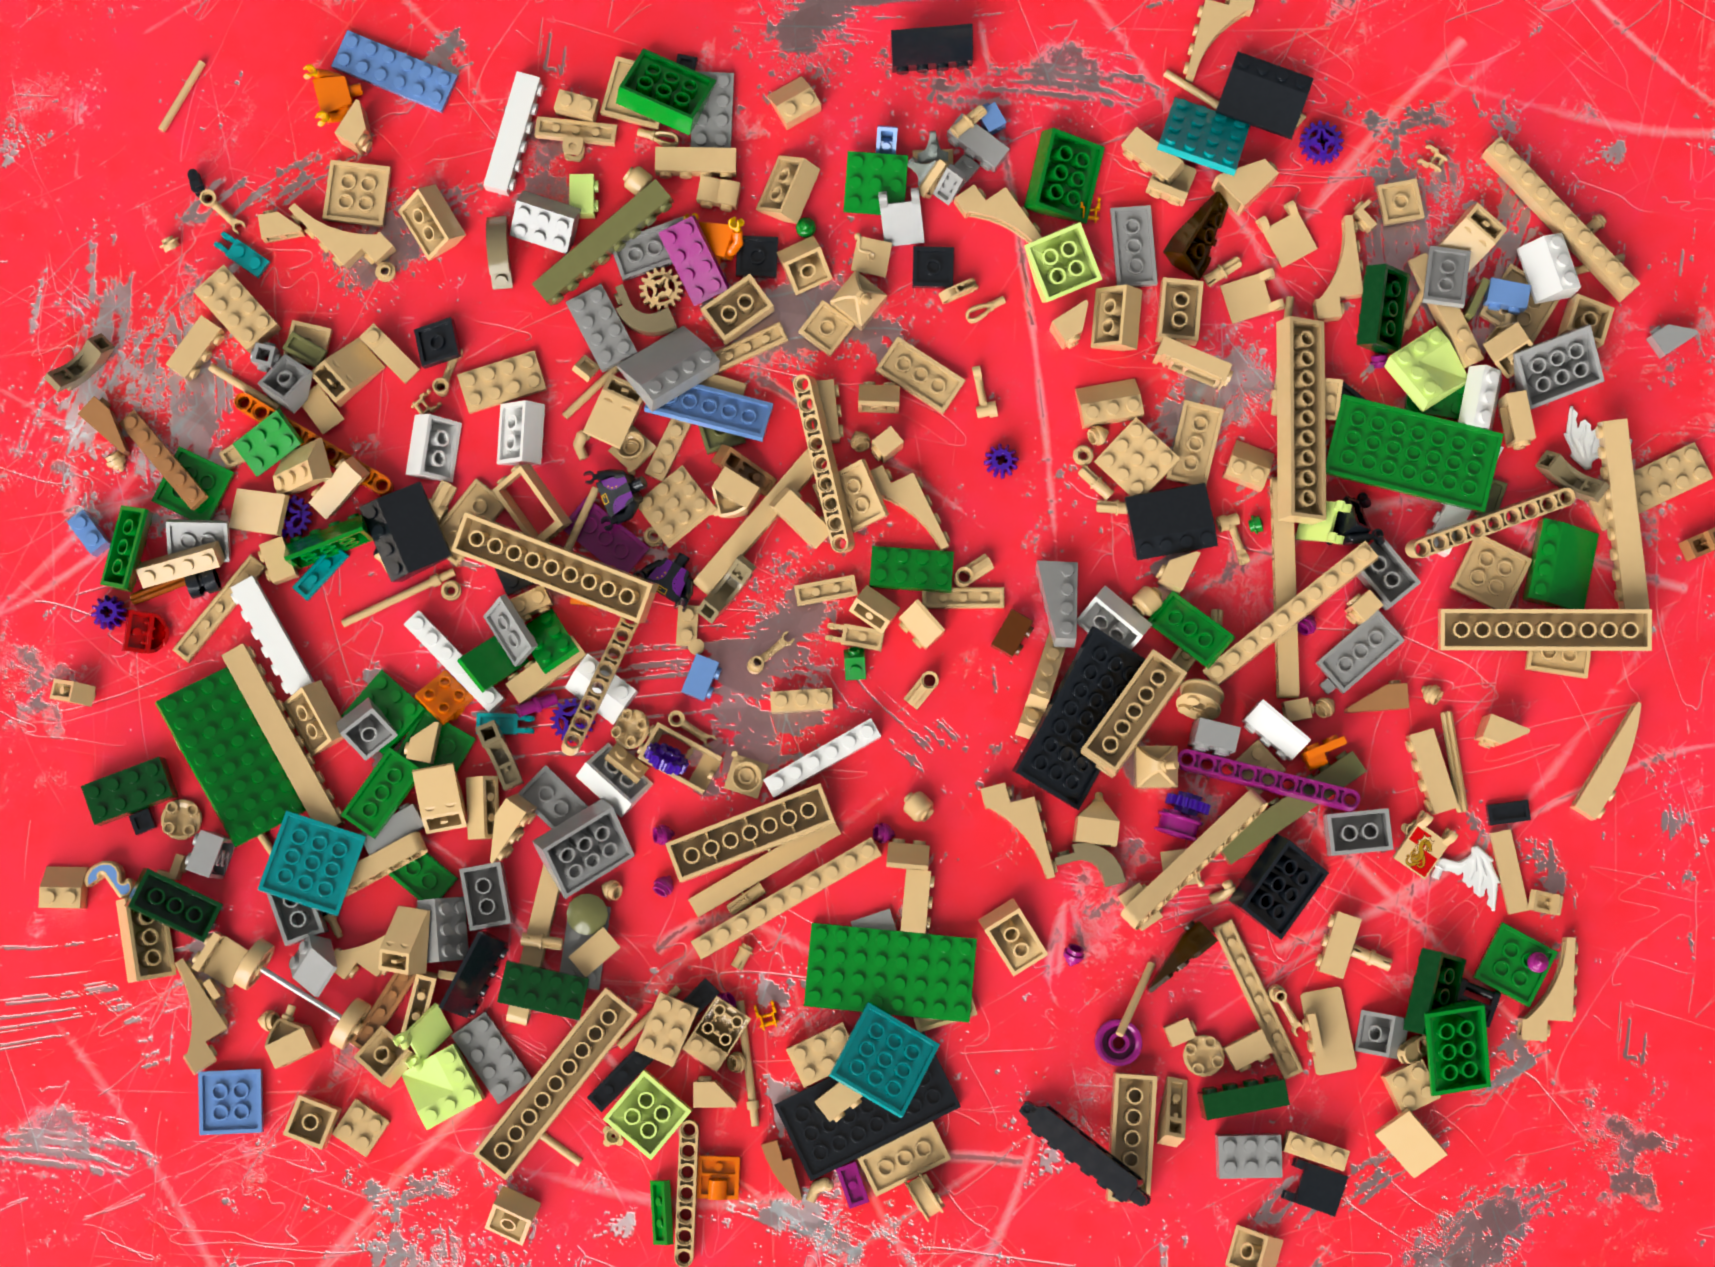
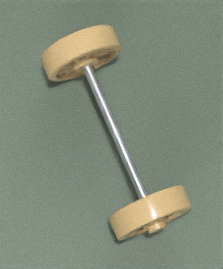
M263 938L256 941L242 958L234 974L233 983L244 990H248L256 983L262 973L339 1020L329 1041L341 1050L345 1049L350 1044L355 1034L358 1035L364 1026L362 1022L370 1012L371 1005L360 998H356L343 1015L267 969L266 967L274 954L275 946Z

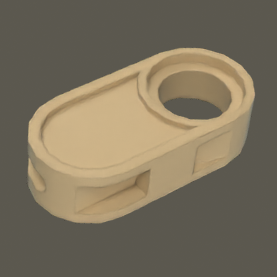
M971 278L943 290L938 295L942 304H946L974 292L979 287L975 279Z
M1415 1035L1401 1044L1397 1050L1398 1060L1403 1064H1413L1426 1056V1036ZM1420 1040H1421V1044H1422L1421 1050H1420V1048H1419V1042H1420Z

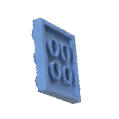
M262 1069L201 1071L198 1073L199 1135L264 1132Z

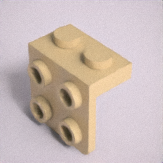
M1184 164L1185 169L1170 186L1156 181L1152 174L1145 193L1154 198L1166 200L1172 205L1183 207L1196 175V169Z
M221 932L210 933L203 943L205 945L201 952L198 951L192 960L194 964L191 968L197 972H204L226 987L232 988L235 985L233 983L234 974L242 958L249 950Z

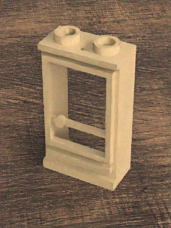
M1166 336L1163 337L1152 362L1154 364L1160 362L1163 367L1167 365L1168 369L1213 388L1217 386L1219 391L1222 386H1227L1234 372L1230 370L1232 367L1231 363Z
M657 722L656 726L652 724L646 744L642 743L637 751V754H639L638 759L652 766L644 754L650 743H658L663 732L669 734L691 747L687 751L686 759L693 755L694 749L703 753V756L689 781L674 773L667 775L704 795L722 763L723 757Z

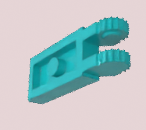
M223 231L221 236L231 242L232 246L228 250L220 242L215 241L213 245L225 253L226 257L259 279L271 262L240 240L234 239Z
M477 713L476 727L495 720L503 735H518V733L534 734V729L518 728V721L532 722L535 721V716L525 715L519 718L517 714Z

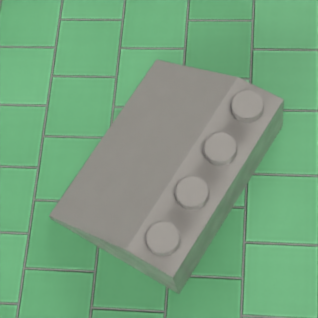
M1590 324L1513 353L1516 391H1527L1530 410L1605 381Z
M681 326L617 365V368L653 412L719 372L720 360L705 342L685 326Z
M600 799L532 841L540 859L565 899L635 856L613 806L604 799Z

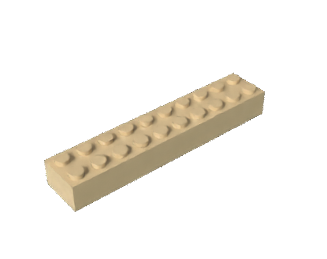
M1288 316L1276 322L1278 520L1313 525L1326 520L1324 321Z
M469 512L464 513L451 551L637 623H645L659 585Z
M1438 609V650L1652 651V609Z
M605 987L473 1155L506 1181L639 1015V1012L608 987Z

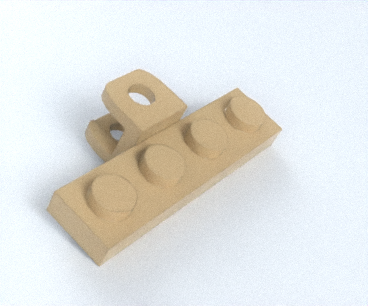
M537 116L534 135L535 138L563 141L562 147L565 160L581 162L584 158L585 143L615 147L617 125Z

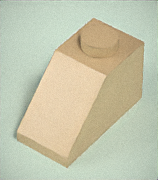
M267 210L263 214L258 215L261 239L265 243L305 236V232L300 226L278 211Z
M54 679L50 699L92 707V702L96 697V686Z
M434 722L412 736L410 741L405 744L404 754H407L406 758L434 764L442 724Z

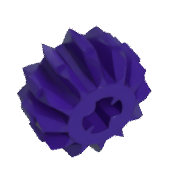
M998 444V450L992 446L990 447L992 453L986 452L985 457L988 460L984 461V465H991L986 471L989 473L994 470L993 477L1000 473L1001 479H1004L1005 472L1011 476V469H1017L1018 466L1014 463L1018 462L1019 458L1012 457L1016 454L1015 450L1008 452L1009 445H1006L1004 450L1002 445ZM1001 457L1005 458L1004 462L1007 463H1002V465H999L998 460L996 461V459H1000Z
M105 595L104 601L98 598L97 602L99 605L92 606L96 612L91 613V616L97 617L94 623L96 625L100 624L101 629L108 627L109 630H114V624L117 627H121L119 620L125 621L126 617L122 616V614L127 612V609L122 608L124 602L118 601L116 596L110 598V596ZM108 609L112 610V614H109L110 617L106 615V611L109 612Z

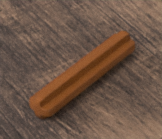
M185 578L175 579L130 594L131 602L136 605L186 585Z

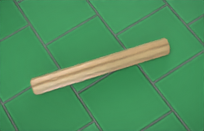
M1451 711L1442 712L1440 716L1451 783L1459 806L1456 808V812L1462 813L1468 811L1453 714Z

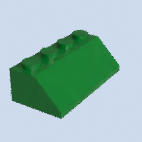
M121 505L100 582L101 585L132 592L136 583V569L141 564L147 534L152 523L153 513L148 509Z

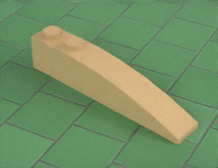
M1427 253L1407 261L1422 294L1424 293L1428 260ZM1427 303L1438 328L1451 342L1463 368L1483 360L1484 357L1460 308Z
M1639 702L1632 703L1570 806L1571 809L1589 820L1600 819L1606 810L1604 808L1607 801H1611L1616 794L1614 789L1623 774L1633 748L1641 711V703Z

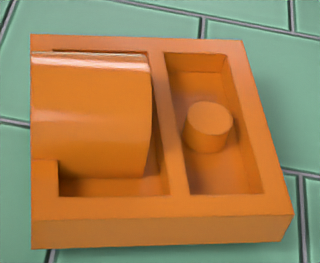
M446 670L415 694V699L442 725L450 719L452 721L456 720L464 712L465 707L474 699Z
M1336 734L1322 740L1323 745L1321 746L1317 742L1303 748L1304 753L1300 754L1302 762L1305 761L1309 771L1327 765L1328 761L1325 753L1347 744L1345 737L1338 738Z
M698 1155L696 1198L738 1200L740 1157Z

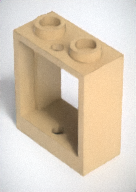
M1527 391L1507 393L1497 402L1506 448L1521 450L1530 445L1531 441L1536 438Z

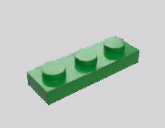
M670 1180L650 1181L653 1245H672L674 1242Z

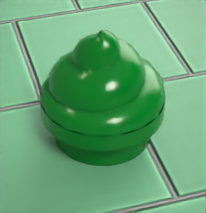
M801 218L796 224V232L800 237L809 238L816 231L815 222L810 218Z

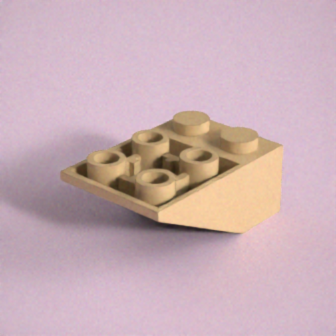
M1477 202L1466 209L1439 243L1438 247L1471 251L1469 273L1499 241L1507 228Z
M358 337L312 370V378L341 407L386 367Z
M610 374L585 425L583 433L620 449L642 409L644 401L628 381Z
M448 763L412 770L421 819L426 834L467 827V809L454 764Z
M518 793L507 797L495 814L490 857L492 864L499 860L502 861L511 855L514 850L512 845L515 841H519L525 833L524 827L526 824H531L536 817L534 812L537 807Z
M406 906L397 907L380 947L378 970L405 975L426 973L430 910Z
M716 996L682 1049L718 1072L751 1018Z

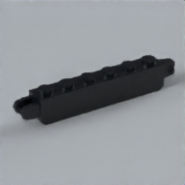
M1025 1101L1019 1112L1029 1121L1027 1125L1032 1128L1031 1132L1038 1137H1044L1051 1148L1054 1150L1059 1149L1063 1152V1157L1066 1160L1078 1164L1081 1172L1085 1175H1092L1097 1179L1096 1183L1103 1189L1108 1188L1114 1193L1113 1197L1122 1203L1124 1201H1132L1137 1206L1139 1205V1207L1150 1204L1151 1196L1141 1188L1143 1186L1142 1177L1053 1107H1039L1030 1101Z

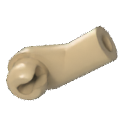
M1232 880L1224 881L1222 883L1223 890L1209 895L1212 905L1226 900L1236 891V885L1233 884Z

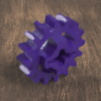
M1319 120L1317 126L1312 122L1309 126L1310 129L1305 127L1303 130L1304 134H1301L1299 138L1302 140L1299 147L1304 148L1301 154L1308 155L1307 161L1311 158L1314 159V165L1317 161H1320L1321 165H1324L1326 160L1332 163L1333 157L1337 159L1339 156L1338 152H1341L1343 149L1340 144L1343 143L1344 139L1339 138L1342 132H1335L1336 125L1329 127V121L1322 125L1321 120ZM1316 132L1315 137L1309 139V136ZM1334 147L1333 150L1329 154H1327V149Z
M293 495L292 499L289 497L284 520L287 530L282 529V537L287 539L288 535L291 538H294L295 534L303 536L302 530H309L306 526L307 523L312 524L308 517L312 516L313 513L307 511L310 505H303L305 500L303 498L298 500L296 495ZM293 504L298 505L302 511L294 510ZM289 513L294 515L291 517V521L286 519V517H289Z
M573 698L572 703L565 699V705L558 703L559 710H552L556 716L550 717V720L555 721L551 728H557L555 735L559 736L562 734L561 740L564 739L570 725V721L565 716L573 718L579 707L576 698ZM587 705L584 708L589 711L591 707ZM575 707L571 712H564L567 708ZM560 718L564 721L565 724L563 730L560 726ZM580 723L581 725L575 724L580 729L585 728L582 723Z
M657 742L654 744L650 743L644 753L645 758L649 760L648 762L655 769H659L666 774L683 775L689 765L688 759L684 758L685 755L681 754L680 750L668 746L666 743H661V745Z
M1179 791L1178 795L1167 793L1165 801L1168 805H1172L1174 810L1181 811L1182 814L1188 816L1193 815L1197 817L1198 813L1209 815L1211 805L1202 802L1203 797Z

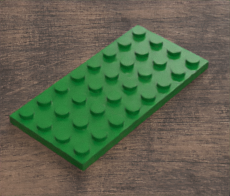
M1343 394L1326 458V474L1484 514L1504 434Z
M228 667L155 702L235 848L281 825L286 811L299 815L306 812L304 805Z
M812 923L804 1006L862 1012L865 1005L869 1002L889 1015L970 1022L977 939Z

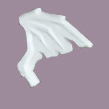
M1570 406L1564 437L1571 450L1570 457L1584 470H1589L1592 468V462L1599 458V439L1596 438L1595 429L1591 431V424L1586 420L1581 421L1579 428H1577L1576 418L1578 413L1573 409V406Z
M1473 846L1471 854L1460 861L1440 857L1434 866L1432 878L1439 880L1443 871H1450L1456 875H1461L1463 872L1462 881L1466 883L1468 888L1473 886V893L1479 898L1484 896L1487 889V905L1491 908V911H1495L1498 883L1501 882L1493 867L1492 862L1494 859L1479 846Z

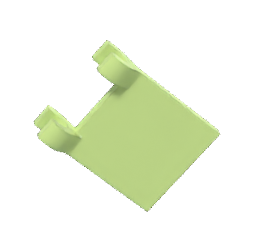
M1342 500L1335 502L1326 501V520L1313 525L1299 523L1295 539L1342 545L1344 536L1333 532L1338 511L1350 513L1352 505L1345 504V501Z
M434 1003L407 1031L397 1034L392 1040L396 1046L401 1045L404 1050L410 1045L412 1046L416 1055L410 1056L405 1063L408 1068L413 1067L415 1072H419L423 1068L425 1059L453 1031L439 1005Z

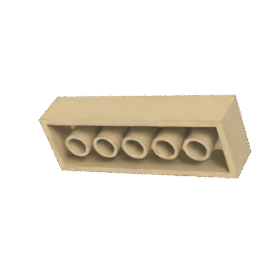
M1153 649L1081 748V754L1115 777L1185 680L1187 672Z
M1113 1072L1108 1151L1143 1178V1186L1141 1188L1150 1196L1158 1076ZM1107 1188L1105 1199L1107 1201L1120 1202L1113 1197L1114 1193Z

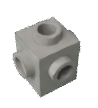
M263 342V344L255 343L250 359L257 367V370L268 372L282 357L275 344L270 342Z

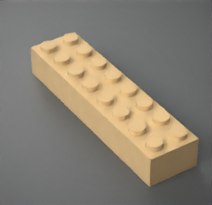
M819 783L667 842L665 845L679 882L684 883L836 823L823 786Z

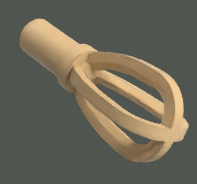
M638 128L637 136L648 138L663 147H677L679 144V137L674 132L649 131ZM656 136L675 139V142H667L657 138Z
M1001 296L991 302L969 308L965 313L967 321L969 323L980 321L989 312L1005 304V298ZM987 308L981 315L975 318L969 317L970 313Z

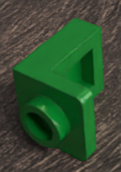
M851 647L844 650L846 681L866 679L864 649Z

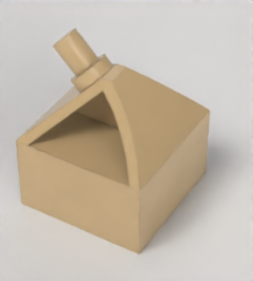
M855 270L831 299L830 306L852 321L855 327L863 331L887 301V294Z
M1511 313L1505 314L1504 321L1489 334L1483 343L1491 359L1506 379L1514 375L1513 353L1535 345L1519 322L1512 323L1514 315Z
M724 467L712 485L716 503L713 505L717 510L709 516L737 518L748 515L761 495L760 488L729 468Z
M1137 746L1134 750V789L1177 788L1179 768L1178 746Z
M1096 792L1092 803L1075 817L1072 842L1107 847L1117 846L1120 821L1105 803L1101 792Z
M288 1004L285 1014H282V1017L274 1023L265 1043L266 1051L275 1069L285 1067L321 1049L312 1027L294 1021L293 1015L296 1006Z

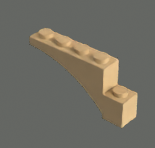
M1205 0L1204 5L1199 6L1197 17L1200 18L1199 25H1194L1192 36H1195V41L1190 43L1187 55H1191L1190 61L1185 62L1183 69L1187 82H1193L1202 57L1216 38L1245 16L1250 17L1255 0H1225V4Z
M972 185L954 198L955 206L965 219L973 217L998 224L1014 232L1027 243L1042 238L1038 225L1031 223L1027 210L1023 206L1020 207L1018 205L1016 195L1012 190L1008 191L1006 187L985 200L986 195L981 188L977 189L975 185Z
M295 203L288 208L292 212L290 217L298 225L302 223L306 227L304 231L312 239L316 237L320 241L318 245L325 253L330 251L334 255L332 260L339 267L344 265L348 270L363 255L371 265L375 262L378 266L397 251L380 232L377 234H357L342 231L314 219Z
M1345 215L1341 220L1342 243L1339 262L1328 288L1320 299H1315L1312 303L1314 320L1324 322L1339 321L1342 314L1345 313L1344 303L1340 302V300L1361 298L1363 294L1364 280L1361 278L1363 263L1358 257L1360 242L1356 240L1357 222L1353 221V215Z
M883 465L870 470L882 499L894 503L916 518L932 536L940 551L948 549V543L951 542L946 531L942 532L939 526L942 523L937 512L933 514L930 508L933 504L928 494L924 495L921 489L924 486L920 477H915L914 473H911L891 483L890 481L893 478L888 468L884 469Z
M1050 630L1015 735L1030 739L1047 708L1066 647H1054Z
M1005 783L981 788L980 791L985 810L991 809L1017 828L1034 850L1042 866L1045 878H1054V873L1058 872L1055 860L1051 861L1049 853L1052 852L1050 840L1046 841L1044 833L1047 832L1045 821L1040 820L1039 813L1042 812L1039 800L1035 801V797L1010 802L1009 799L1013 798L1010 786L1006 787Z
M385 935L359 947L347 950L336 948L334 955L338 968L334 973L347 980L349 977L353 978L359 971L357 966L361 965L376 977L385 976L388 971L378 970L379 951Z
M1562 937L1559 961L1552 981L1538 1003L1523 1018H1518L1517 1039L1547 1041L1551 1031L1548 1020L1573 1022V1017L1576 1016V1006L1573 1005V1001L1577 994L1574 976L1577 975L1578 971L1577 963H1575V955L1578 954L1576 938Z
M182 958L175 963V967L182 977L187 990L192 1018L190 1044L187 1054L183 1055V1059L193 1075H196L216 1062L215 1056L218 1054L212 1044L208 1046L207 1043L226 1032V1025L229 1023L223 1013L219 1015L215 1007H217L215 1000L211 996L207 997L204 990L206 988L200 978L197 980L193 975L195 970L191 968L192 964L189 961L185 962Z

